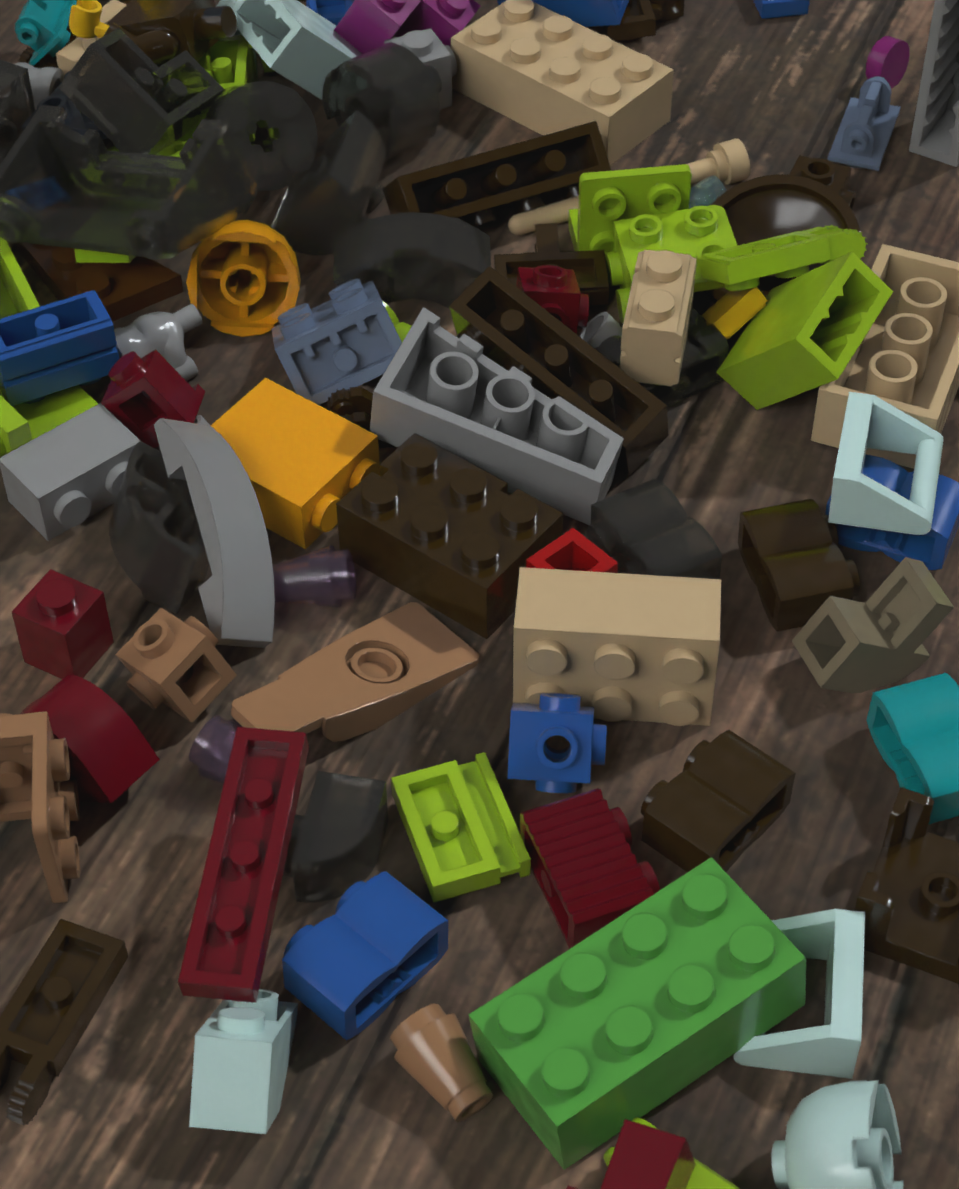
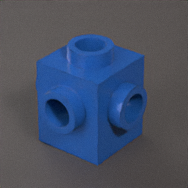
M542 693L540 694L539 704L513 703L510 714L507 779L536 780L535 789L541 792H576V783H590L591 765L605 766L607 725L593 724L594 707L580 706L581 696L575 694ZM559 735L565 737L570 745L565 749L556 750L551 748L546 740L551 736Z

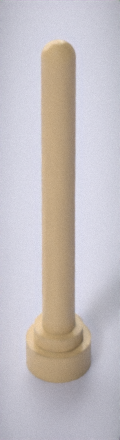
M738 138L715 144L713 151L707 152L706 158L687 164L692 173L691 184L712 179L715 183L723 181L725 185L748 179L750 175L749 156L744 144ZM579 196L515 214L509 219L508 228L514 235H523L535 231V224H560L567 222L569 209H578Z

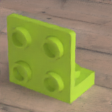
M681 164L581 174L579 177L578 209H569L568 228L574 251L604 250L606 260V253L614 252V220L633 218L644 214L652 215L689 209L692 178L689 165Z

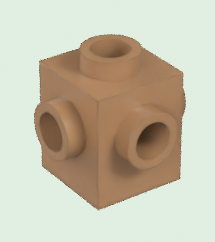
M160 608L146 623L141 625L134 636L115 654L133 675L126 684L135 695L154 710L163 703L191 723L237 676L215 648L219 643L218 639L202 622L193 616H189L183 622L163 608Z

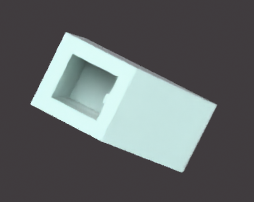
M259 989L256 1003L223 1000L195 1034L189 1127L266 1134L280 1111L297 1021L298 1003L278 1001L279 995L276 992Z

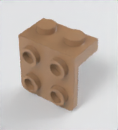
M47 711L15 715L1 713L0 822L32 819L33 837L52 903L68 902V879L80 878L78 841L76 836L70 837V821L80 819V800L76 779L69 780L70 762L67 741L65 738L54 739Z

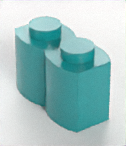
M942 673L873 692L866 719L867 725L879 753L887 765L895 772L900 788L929 796L934 800L929 824L959 816L958 684L949 674Z

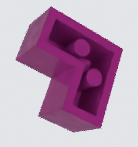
M355 0L334 31L374 62L384 50L385 40L392 39L394 36H404L406 33L415 30L422 31L431 28L443 45L450 47L451 37L465 28L481 5L475 0Z

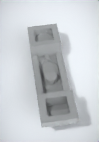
M160 418L154 424L168 478L187 481L212 571V576L198 587L209 629L218 639L219 643L217 645L265 648L272 643L275 607L274 575L268 534L250 478L232 447L213 427Z

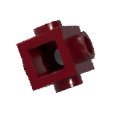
M542 265L535 268L518 267L517 288L577 334V328L587 327L589 297L588 294H581L574 270L551 265Z

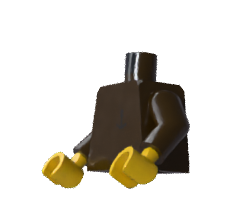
M77 0L76 5L71 6L69 16V28L72 34L80 38H94L97 36L101 39L100 45L108 49L115 70L132 67L136 70L156 72L190 66L197 63L219 39L234 37L237 29V21L233 9L230 6L216 7L214 0H131L107 24L100 22L102 12L100 2L97 0Z

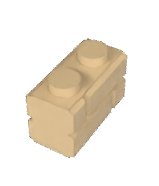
M645 249L638 252L635 274L633 275L622 327V351L620 356V369L636 382L665 386L679 383L693 306L697 259L689 254Z

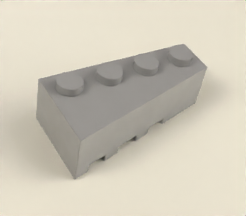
M423 307L373 391L370 432L378 435V440L396 447H400L408 438L416 433L508 483L509 493L512 494L519 489L562 512L563 515L591 526L613 482L624 438L560 396L550 399L531 385L532 378L514 366L509 371L483 355L484 346L466 334L457 338L440 326V317Z

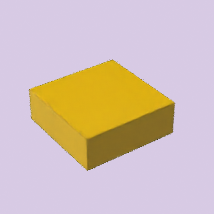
M758 287L740 291H728L702 314L695 323L706 337L729 339L762 310L768 300Z

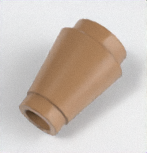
M431 1004L410 1015L391 1034L390 1040L397 1049L394 1056L395 1061L446 1111H449L456 1122H461L476 1114L492 1099L493 1093L486 1085V1080L455 1014L446 1015L439 1004Z

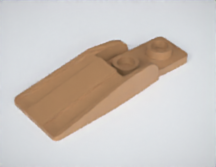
M410 602L315 652L280 674L278 680L233 700L231 716L242 727L306 732L308 734L322 727L323 735L332 742L345 741L381 727L474 668L478 664L480 655L417 602Z

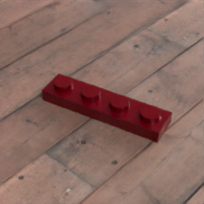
M247 727L236 728L178 979L183 996L257 1002L309 751L306 732Z

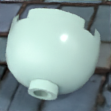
M879 1080L848 1081L822 1087L803 1098L790 1115L785 1140H776L773 1143L772 1172L777 1188L904 1189L903 1181H893V1155L902 1153L895 1109L886 1085L878 1084Z

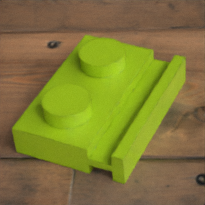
M485 752L475 754V761L458 765L457 761L454 760L391 778L392 796L433 902L500 884L501 877L514 873H519L520 878L530 875L531 858Z

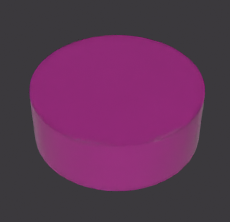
M884 36L878 40L871 49L866 62L867 79L880 76L887 80L891 89L898 85L909 63L910 49L908 43L891 36Z

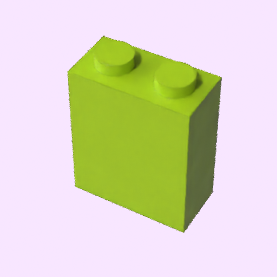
M853 252L843 255L771 289L766 296L768 300L766 306L751 319L716 373L756 410L838 380L893 291Z

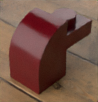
M68 674L46 694L32 702L20 713L48 712L54 739L65 738L67 741L70 762L69 780L76 779L80 802L112 803L160 760L128 714L107 693L82 677Z

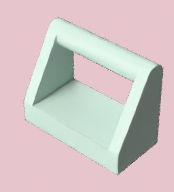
M849 392L833 476L828 523L913 535H924L930 532L944 442L943 436L936 430L875 395ZM867 448L916 455L909 500L862 474Z
M831 909L772 920L806 958L827 960L824 1025L766 1035L763 1033L760 1036H754L739 1051L734 1053V1060L741 1065L852 1079L862 1039L865 912Z

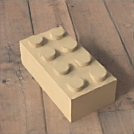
M506 0L451 37V49L457 64V73L455 76H452V89L543 136L596 121L610 166L670 121L674 69L653 60L645 54H640L615 42L608 36L588 29L566 16L559 15L534 3L532 0Z
M882 244L871 270L893 293L839 379L819 387L811 441L839 448L849 392L875 395L940 434L942 433L959 388V262ZM870 448L866 450V455L882 457L898 465L914 469L915 454Z

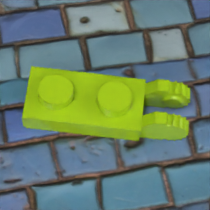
M825 225V227L791 232L702 254V257L699 258L701 277L723 283L725 290L728 291L747 290L759 286L760 277L775 274L777 278L798 277L809 272V265L831 262L850 252H853L861 259V257H864V252L867 251L866 245L868 243L865 242L866 237L862 236V232H857L854 229H844L843 231L838 226Z

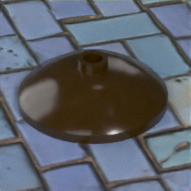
M766 175L744 181L724 192L711 204L724 208L737 246L791 232L825 227V225L838 226L843 231L844 229H854L857 232H861L854 212L839 194L818 181L797 175ZM816 263L809 265V271L816 269L826 263ZM775 274L760 277L759 286L757 287L766 297L771 289L796 277L777 278ZM725 287L705 290V293L714 303L728 292V290H725Z

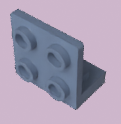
M360 279L350 280L329 292L331 300L313 309L310 308L308 303L300 304L278 316L280 324L272 328L274 349L298 395L320 405L328 401V397H331V393H335L337 389L342 390L344 388L348 390L350 387H358L383 375L402 342L373 281L362 285Z

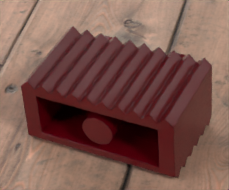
M601 789L590 790L520 813V835L531 858V870L569 949L660 891L656 874L647 861L637 863L635 854L631 852L632 836L623 811L619 807L609 809L607 800L603 799Z

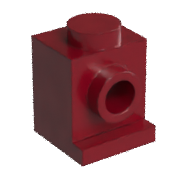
M156 349L142 358L135 351H131L121 357L110 369L108 376L111 378V382L101 403L150 452L159 447L154 424L160 418L194 423L206 392L199 384L191 387Z

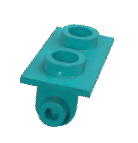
M29 0L24 4L15 24V32L21 43L29 45L34 50L29 64L34 66L47 53L52 57L56 56V53L66 45L71 36V33L66 30L69 26L70 10L72 5H76L77 0Z

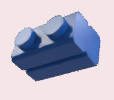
M95 290L0 319V390L5 400L11 406L21 403H36L43 400L49 394L73 386L92 385L109 374L110 369L119 360V353L116 348L117 342L111 317Z

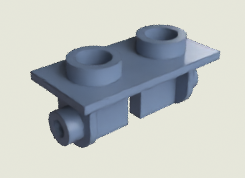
M875 76L867 79L861 86L859 99L850 98L829 152L828 161L846 164L852 168H867L879 171L901 109L899 106L890 105L892 91L885 78Z

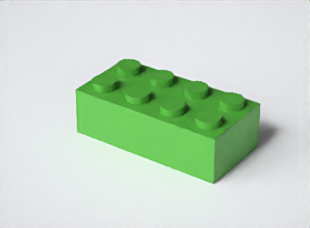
M711 857L470 1013L469 1019L477 1057L559 1165L565 1170L621 1132L625 1119L632 1121L633 1118L643 1117L739 1051L754 1036L762 1035L803 1007L806 995V957Z

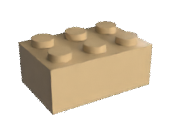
M520 567L514 619L513 703L539 704L540 694L542 693L575 694L581 696L580 706L594 707V718L604 721L617 722L628 720L667 723L674 726H710L720 646L721 579Z

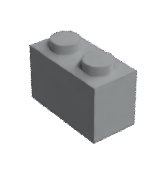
M101 403L0 457V469L8 501L47 541L81 524L89 517L149 484L141 441Z

